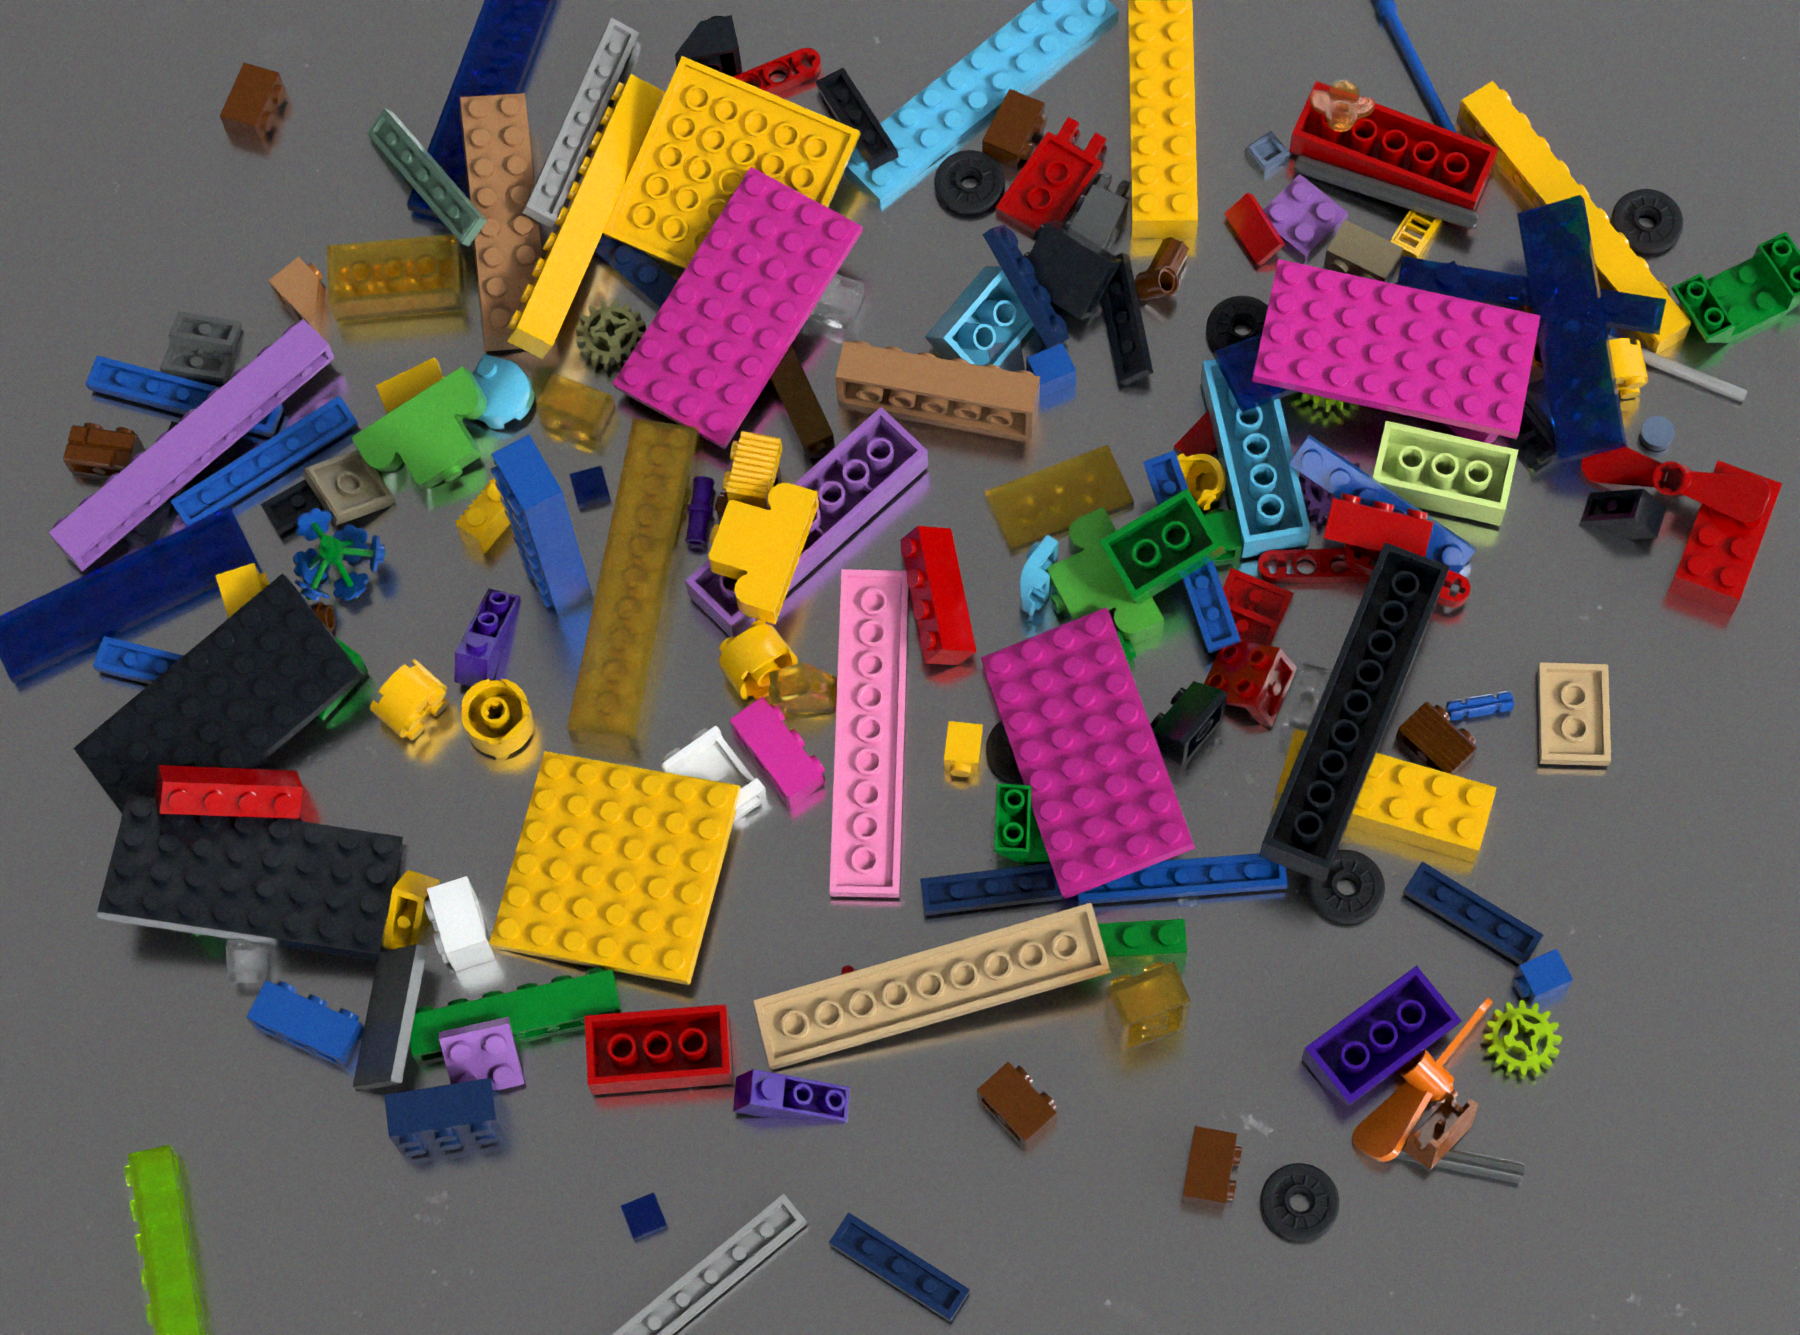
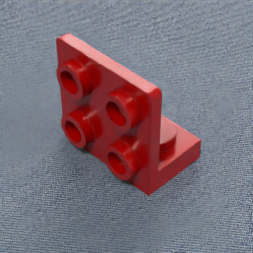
M1242 641L1219 650L1204 684L1224 690L1228 693L1227 705L1244 707L1260 725L1272 727L1298 668L1280 647Z

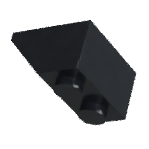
M732 15L724 17L713 16L708 20L700 21L675 54L676 67L683 56L731 77L742 73L739 45Z
M1195 681L1187 689L1180 688L1170 702L1173 706L1166 714L1160 712L1151 723L1160 751L1182 767L1224 718L1228 693L1222 689Z

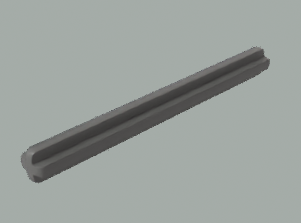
M1298 156L1295 161L1294 171L1469 229H1475L1480 219L1478 212L1309 157Z

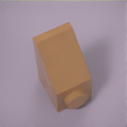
M298 256L268 281L274 295L299 321L304 319L320 334L325 295L320 281L323 279V276L312 263L306 265Z

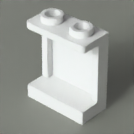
M717 726L710 730L708 728L700 730L692 737V743L682 750L676 748L669 752L661 764L662 772L739 785L741 789L734 820L766 798L765 787L758 778L754 779L723 739L721 731Z

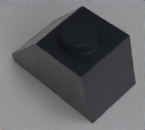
M1644 488L1593 492L1589 494L1581 523L1585 526L1630 540L1657 538L1667 508Z

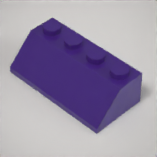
M1416 965L1305 1047L1302 1060L1325 1088L1347 1105H1351L1460 1024L1462 1020Z

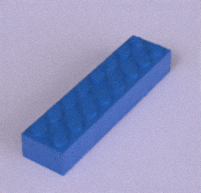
M530 434L492 453L495 467L490 470L501 495L500 500L505 508L506 517L510 522L509 527L519 549L518 554L523 562L522 566L531 581L534 580L538 588L537 592L545 607L552 606L558 616L593 598L563 491Z

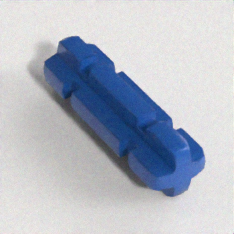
M1510 691L1498 692L1497 696L1486 694L1465 698L1464 702H1461L1460 699L1451 700L1446 704V712L1449 714L1451 721L1463 719L1465 715L1467 718L1495 714L1496 710L1500 713L1507 712L1513 709L1514 699Z

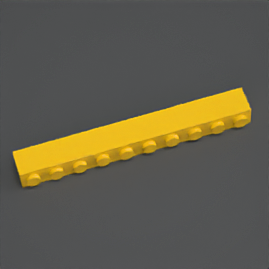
M630 74L624 84L618 82L610 98L615 101L612 108L608 106L600 120V124L604 127L601 133L596 131L588 147L593 150L590 158L585 156L577 173L582 176L579 182H573L566 199L570 200L567 208L562 206L555 222L559 227L556 233L550 232L542 249L547 251L544 259L539 257L531 272V275L536 278L532 285L529 283L526 285L519 301L524 303L521 311L515 310L507 327L512 329L507 342L542 360L553 346L665 92L633 74Z
M1491 81L1462 99L1458 117L1478 141L1498 148L1495 160L1497 165L1646 348L1653 353L1659 354L1686 337L1691 321L1685 309L1681 305H1677L1670 297L1666 285L1662 281H1657L1651 274L1647 262L1642 257H1637L1632 251L1625 235L1614 229L1606 212L1595 206L1590 199L1587 189L1582 184H1577L1572 178L1567 165L1554 156L1546 139L1535 133L1527 116L1522 112L1519 113L1512 105L1508 93L1504 89H1499Z

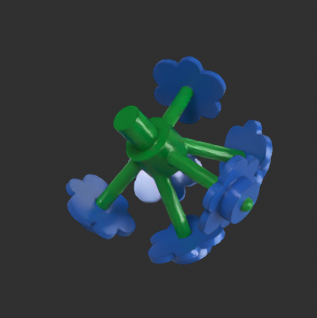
M313 508L311 511L301 514L297 518V535L304 536L308 541L319 538L320 544L318 554L315 549L309 548L306 552L299 551L293 556V562L296 565L294 573L298 577H302L305 582L303 583L299 580L294 582L302 588L300 594L306 596L307 600L319 601L321 596L329 599V594L317 589L321 580L327 578L328 572L326 568L329 564H335L342 578L335 581L333 595L336 598L342 597L345 601L358 597L366 590L365 584L368 583L369 576L366 573L357 574V572L348 574L342 559L345 556L348 562L355 563L360 560L361 556L370 557V570L372 573H376L377 565L383 564L384 557L386 556L385 546L380 544V537L373 535L372 544L369 549L366 544L368 533L365 529H356L354 525L348 524L344 527V530L336 531L332 537L324 534L328 531V523L332 519L329 511Z

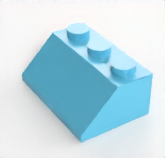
M985 266L928 332L925 338L946 360L959 358L967 361L969 364L979 366L992 364L999 367L1034 324L1001 266ZM1005 342L990 362L988 349L996 343Z

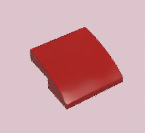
M1231 568L1223 590L1241 641L1272 646L1294 593Z

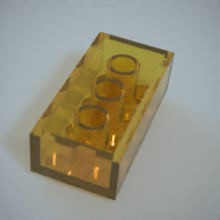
M453 234L327 245L328 298L335 321L465 310L463 254L460 242Z

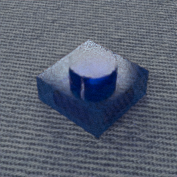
M602 466L569 474L578 508L611 500Z

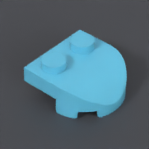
M483 354L472 374L485 394L487 407L485 412L476 420L484 421L490 429H504V423L514 418L521 420L529 412L534 402L535 393L532 390L531 380L516 363Z
M1048 534L1041 543L1036 541L1031 546L1026 555L1028 560L1021 574L1020 607L1031 616L1035 609L1041 610L1049 601L1050 574L1047 571L1050 565L1058 562V541Z

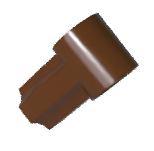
M1173 237L1163 239L1149 268L1146 271L1139 272L1136 276L1135 285L1140 298L1151 300L1171 296L1177 292L1179 286L1177 275L1188 256L1187 252L1189 250L1183 241L1175 240Z

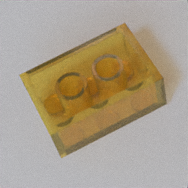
M1164 962L1154 963L1144 969L1145 973L1131 977L1130 974L1119 976L1111 981V986L1107 987L1104 1015L1120 1053L1186 1028L1191 1000L1174 962L1166 965Z

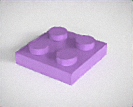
M1301 174L1263 209L1286 244L1285 246L1304 262L1342 225L1344 220L1348 219L1349 214Z
M509 1017L439 1032V1041L451 1084L486 1078L493 1080L497 1090L524 1084V1076Z

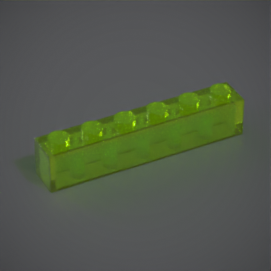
M169 1144L128 1154L129 1165L124 1167L127 1185L129 1187L133 1186L134 1200H130V1211L134 1222L138 1221L140 1234L135 1235V1244L138 1255L144 1257L145 1269L140 1271L144 1291L149 1290L151 1304L146 1305L148 1323L150 1326L154 1325L155 1335H206L178 1152Z

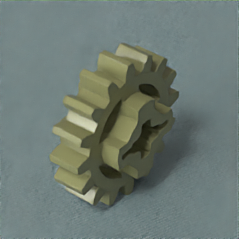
M614 299L612 306H607L605 301L602 300L600 302V309L596 310L595 307L589 306L590 316H580L582 325L575 328L578 336L576 338L577 346L581 349L584 359L591 357L592 366L596 367L600 362H603L605 370H609L611 363H616L618 369H622V361L628 360L647 330L645 321H641V314L638 310L632 312L629 303H626L621 308L616 299Z

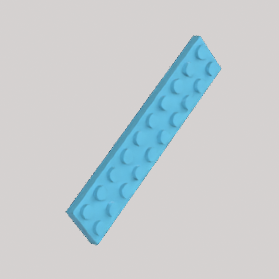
M1036 0L880 123L896 147L899 155L898 158L870 171L856 148H854L845 170L881 206L993 117L1000 108L1009 89L1023 93L1119 16V10L1109 0Z

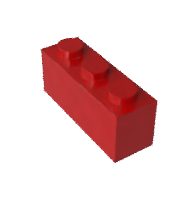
M1341 493L1340 499L1332 498L1323 538L1380 552L1386 542L1425 557L1434 523L1432 520L1427 519V512L1408 508L1407 514L1394 512L1395 505L1376 500L1373 506L1360 504L1361 497L1347 493Z

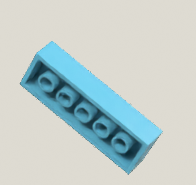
M1258 352L1203 361L1200 378L1219 461L1224 467L1226 474L1225 487L1230 509L1235 512L1242 541V558L1258 556L1269 550H1291L1308 547L1311 534L1297 470L1288 464L1293 453L1277 387L1252 382Z

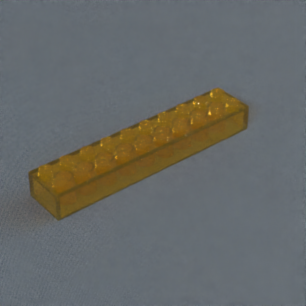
M633 418L567 726L571 742L634 752L639 751L687 517V506L690 503L694 483L693 478L695 477L701 449L698 427Z

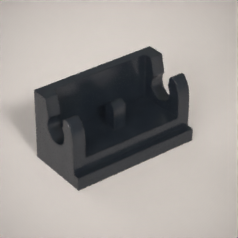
M1526 394L1517 439L1502 437L1512 449L1518 450L1517 456L1532 475L1535 476L1564 458L1568 443L1530 395Z

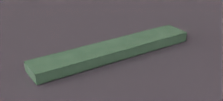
M384 108L367 132L368 136L459 242L470 246L487 222L486 218L391 110Z

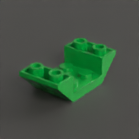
M1784 232L1759 244L1752 258L1707 280L1702 273L1697 274L1673 286L1672 291L1706 343H1730L1785 316L1800 303V251L1788 233Z
M997 783L994 852L1024 865L1051 863L1031 807V786Z

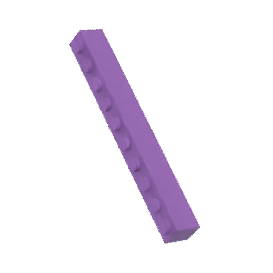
M304 319L297 324L289 326L283 332L281 338L274 344L264 347L258 353L257 358L249 365L239 368L233 374L232 379L224 386L214 389L208 395L207 400L199 407L189 410L182 417L181 422L174 428L160 434L156 443L149 449L135 455L125 469L120 473L110 476L100 490L94 495L85 497L79 504V507L69 516L59 519L53 526V529L48 532L55 544L81 572L84 571L335 358L330 345Z

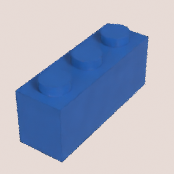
M266 980L246 1017L252 1026L346 1068L363 1036L364 1028L358 1021L359 1016L343 1008H340L339 1012L327 1008L328 1003L315 995L309 994L308 998L296 994L297 989L286 982L279 980L277 984Z

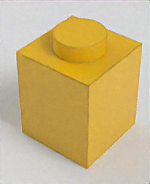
M948 721L944 771H950L952 775L958 777L979 774L983 724Z

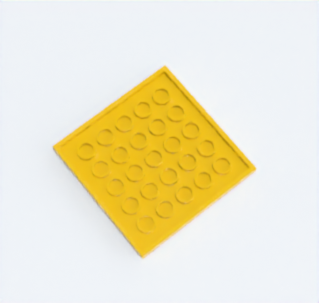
M682 56L603 234L685 270L750 167L828 208L861 133L857 129Z
M544 751L490 938V946L511 952L595 968L602 967L606 970L612 969L616 972L690 985L734 822L740 786Z

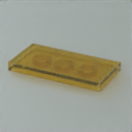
M1108 445L985 491L987 502L1010 553L1030 546L1036 541H1042L1047 534L1053 537L1069 531L1073 521L1099 508L1104 507L1107 514L1111 515L1134 506V499Z

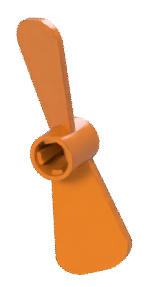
M1489 997L1481 1004L1438 1060L1426 1050H1423L1399 1068L1398 1072L1406 1082L1355 1128L1353 1142L1357 1148L1380 1162L1390 1161L1399 1155L1429 1102L1444 1101L1447 1095L1453 1091L1454 1077L1443 1066L1489 1011L1493 1004Z

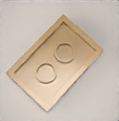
M1539 662L1540 764L1609 766L1611 763L1608 664Z

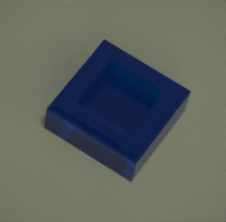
M654 1192L621 1205L634 1241L668 1228Z

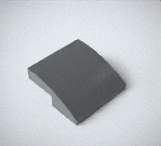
M178 311L168 334L170 345L161 363L160 371L205 384L224 386L229 377L242 328L241 322Z

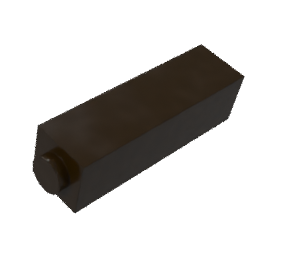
M791 344L768 380V383L804 460L811 457L821 458L827 455L831 449L835 448L834 434Z

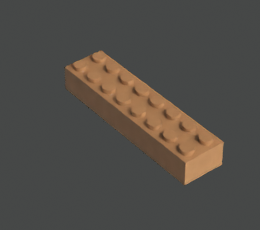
M525 93L460 97V121L468 199L487 220L473 240L484 351L521 349L507 342L512 331L507 326L515 310L521 311L524 304L519 301L521 294L528 283L533 284L536 277L532 276L531 272L539 257L543 259L539 222L522 213L535 185Z

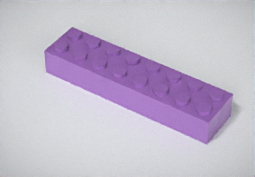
M882 407L794 483V485L817 491L819 506L788 592L928 467V450ZM708 560L685 580L688 596L730 637H737L757 619L742 614L738 609L734 591L737 580L713 573Z

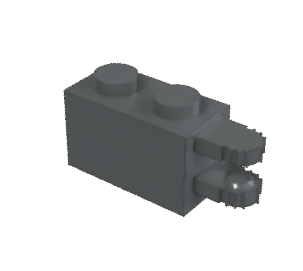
M1108 172L1103 173L1096 186L1092 185L1087 195H1081L1075 209L1078 212L1073 221L1068 220L1066 226L1106 251L1109 250L1127 216L1128 199L1125 196L1130 187V182L1123 179L1119 183L1115 194L1107 191L1112 181V175Z

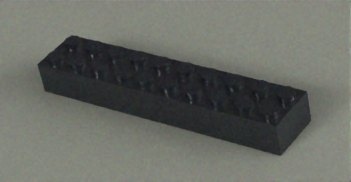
M1386 542L1384 543L1262 842L1259 857L1326 882L1445 584L1450 566Z

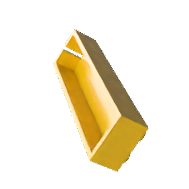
M1128 0L1127 43L1131 239L1196 238L1198 199L1192 0Z

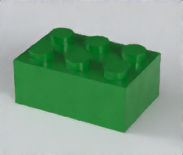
M1188 488L1099 541L1138 605L1226 553Z

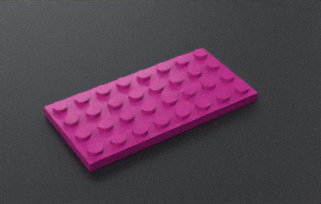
M750 167L612 383L614 388L726 449L863 231L862 226Z
M1278 259L1252 382L1517 439L1540 315Z
M1107 607L981 657L1024 785L1031 786V807L1064 899L1195 849L1193 839Z

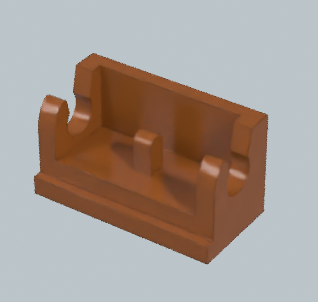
M1456 1090L1451 1091L1447 1095L1445 1102L1439 1106L1418 1130L1413 1131L1409 1135L1402 1148L1404 1152L1429 1170L1441 1160L1473 1124L1479 1104L1470 1098L1463 1107L1460 1106L1456 1101L1458 1096Z

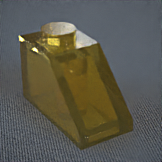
M800 662L769 672L770 686L768 692L772 705L790 713L836 712L837 677L806 662Z

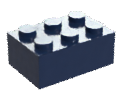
M491 1078L384 1095L389 1138L400 1153L405 1152L407 1156L421 1155L427 1152V1148L439 1146L441 1150H453L460 1148L462 1143L476 1141V1144H490L496 1142L497 1137L505 1136L501 1096Z

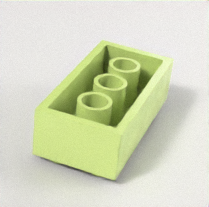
M1386 421L1373 478L1417 508L1500 526L1506 510L1518 450Z

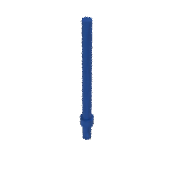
M1376 0L1377 4L1375 7L1380 17L1386 20L1438 126L1457 133L1397 15L1398 8L1394 0Z

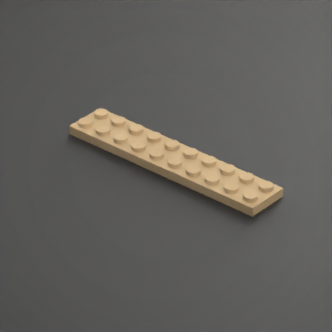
M1088 903L753 1000L769 1067L774 1070L1111 973L1093 905Z

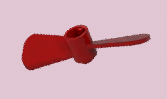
M1605 436L1591 437L1586 442L1583 450L1582 471L1586 478L1592 482L1653 487L1664 495L1674 497L1685 495L1743 523L1754 522L1763 515L1771 494L1768 482L1761 477L1691 471L1688 466L1672 461L1661 463Z

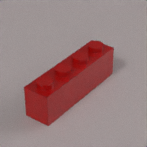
M917 526L900 539L924 662L926 664L960 665L977 651L951 528Z
M158 765L155 799L159 814L299 819L303 786L298 772L294 770Z

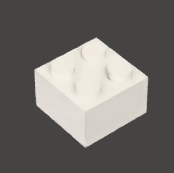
M465 876L427 888L430 900L425 901L424 905L435 932L439 931L433 934L444 964L450 962L455 972L496 960L493 949L489 944L490 939L477 896L468 877Z

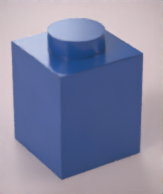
M1063 343L1026 357V371L1033 373L1035 376H1040V399L1076 384V369Z
M1557 948L1519 965L1514 974L1516 978L1513 979L1518 994L1521 998L1526 997L1530 1006L1534 1005L1535 1002L1538 1003L1567 990L1573 981Z

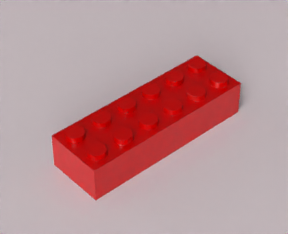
M1316 81L1292 132L1289 152L1475 211L1494 168L1498 148Z

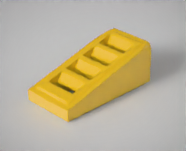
M1410 209L1390 242L1403 248L1401 261L1416 267L1443 220L1432 217L1434 220L1431 222L1417 215V211ZM1413 220L1428 227V229L1425 230L1412 224ZM1409 229L1423 236L1422 239L1408 233L1407 230ZM1404 238L1410 242L1417 244V246L1415 248L1401 240Z

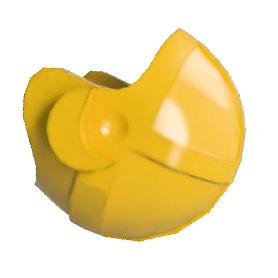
M1183 453L1178 455L1177 457L1188 489L1199 508L1205 511L1211 509V505L1222 498L1225 489L1226 474L1224 467L1216 458L1208 454H1195L1188 457Z

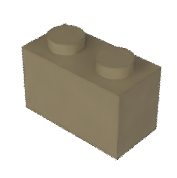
M1344 220L1326 251L1324 265L1332 271L1389 282L1400 264L1403 248Z

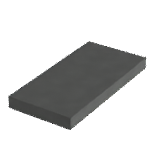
M414 944L380 952L374 974L353 1088L368 1090L402 1083L427 947Z

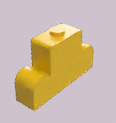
M790 483L777 484L770 490L768 494L769 510L730 500L727 503L720 525L715 524L710 535L712 546L708 557L711 571L737 580L734 591L738 609L748 617L761 619L764 622L775 625L819 506L817 491Z

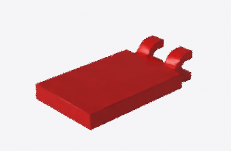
M1068 117L1057 135L1049 131L1046 133L996 205V213L1035 234L1041 224H1046L1049 221L1058 220L1064 224L1077 206L1081 195L1086 193L1103 168V163L1099 159L1107 150V146L1104 145L1107 141L1106 138L1095 132L1085 150L1072 144L1080 134V131L1077 130L1079 122Z

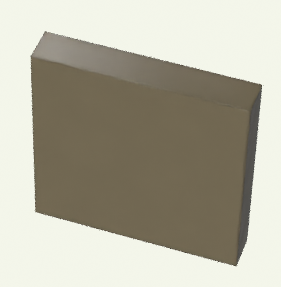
M359 450L306 467L302 474L323 508L331 513V520L335 526L392 506L395 500L376 469L365 462Z

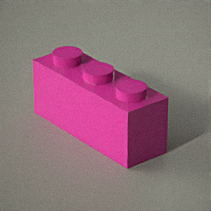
M762 696L729 719L732 732L790 808H793L824 786L822 773L825 772L823 765L815 755L810 757L802 748L805 746L803 739L794 728L791 731L788 730L782 722L785 720V717L775 703L769 705Z

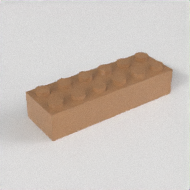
M844 341L835 375L838 405L870 411H877L882 407L888 414L1029 440H1032L1040 405V376H1035L1029 371L1018 370L1013 372L1002 370L1000 367L992 364L979 366L969 364L967 361L959 358L946 360L936 358L933 354L926 352L913 354L892 346L880 348L871 346L864 341Z

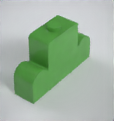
M461 366L351 438L369 466L384 473H391L396 471L404 461L416 483L430 489L443 480L446 482L454 480L463 473L462 468L481 456V452L464 425L463 419L474 420L479 418L485 412L487 400L471 371Z
M1102 507L1077 518L1070 525L1068 547L1072 556L1048 567L1047 573L1050 574V590L1053 593L1050 595V599L1055 611L1058 614L1063 612L1067 622L1107 607L1116 631H1120L1124 641L1129 639L1133 645L1162 633L1164 618L1152 597L1139 605L1134 601L1101 546L1100 540L1117 531L1105 508Z

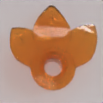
M1348 80L1335 82L1331 86L1330 92L1312 90L1310 93L1312 108L1316 112L1325 115L1328 126L1339 132L1350 130L1358 118L1369 116L1375 107L1374 99L1359 97L1357 86Z

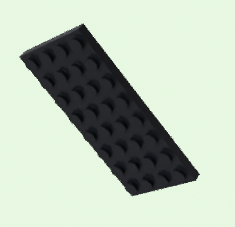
M282 573L73 749L123 814L127 795L155 799L158 765L254 769L361 680L364 674L288 577Z
M127 795L97 910L98 919L379 961L392 888L395 884L403 845V837L284 818L159 814L156 799Z

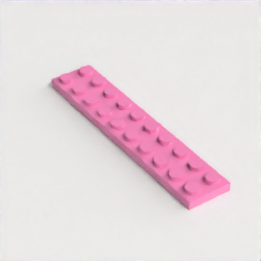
M841 569L830 896L899 898L909 598L906 570Z

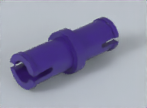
M697 476L693 478L691 504L687 506L686 511L687 515H689L685 542L692 546H705L707 544L709 518L713 517L711 500L715 481L709 477Z

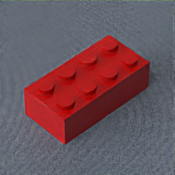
M1718 460L1712 473L1756 476L1768 482L1771 494L1763 515L1756 521L1743 523L1700 503L1668 592L1733 615L1742 597L1783 483Z
M726 1004L584 1016L587 1082L592 1095L733 1084L730 1023Z

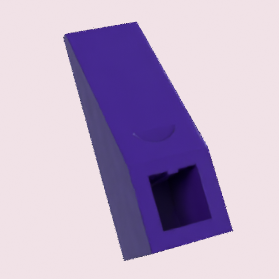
M488 588L455 651L454 682L473 686L482 680L489 679L491 681L493 679L520 602V596Z
M752 1069L736 1077L733 1112L765 1118L845 1123L848 1117L850 1087Z

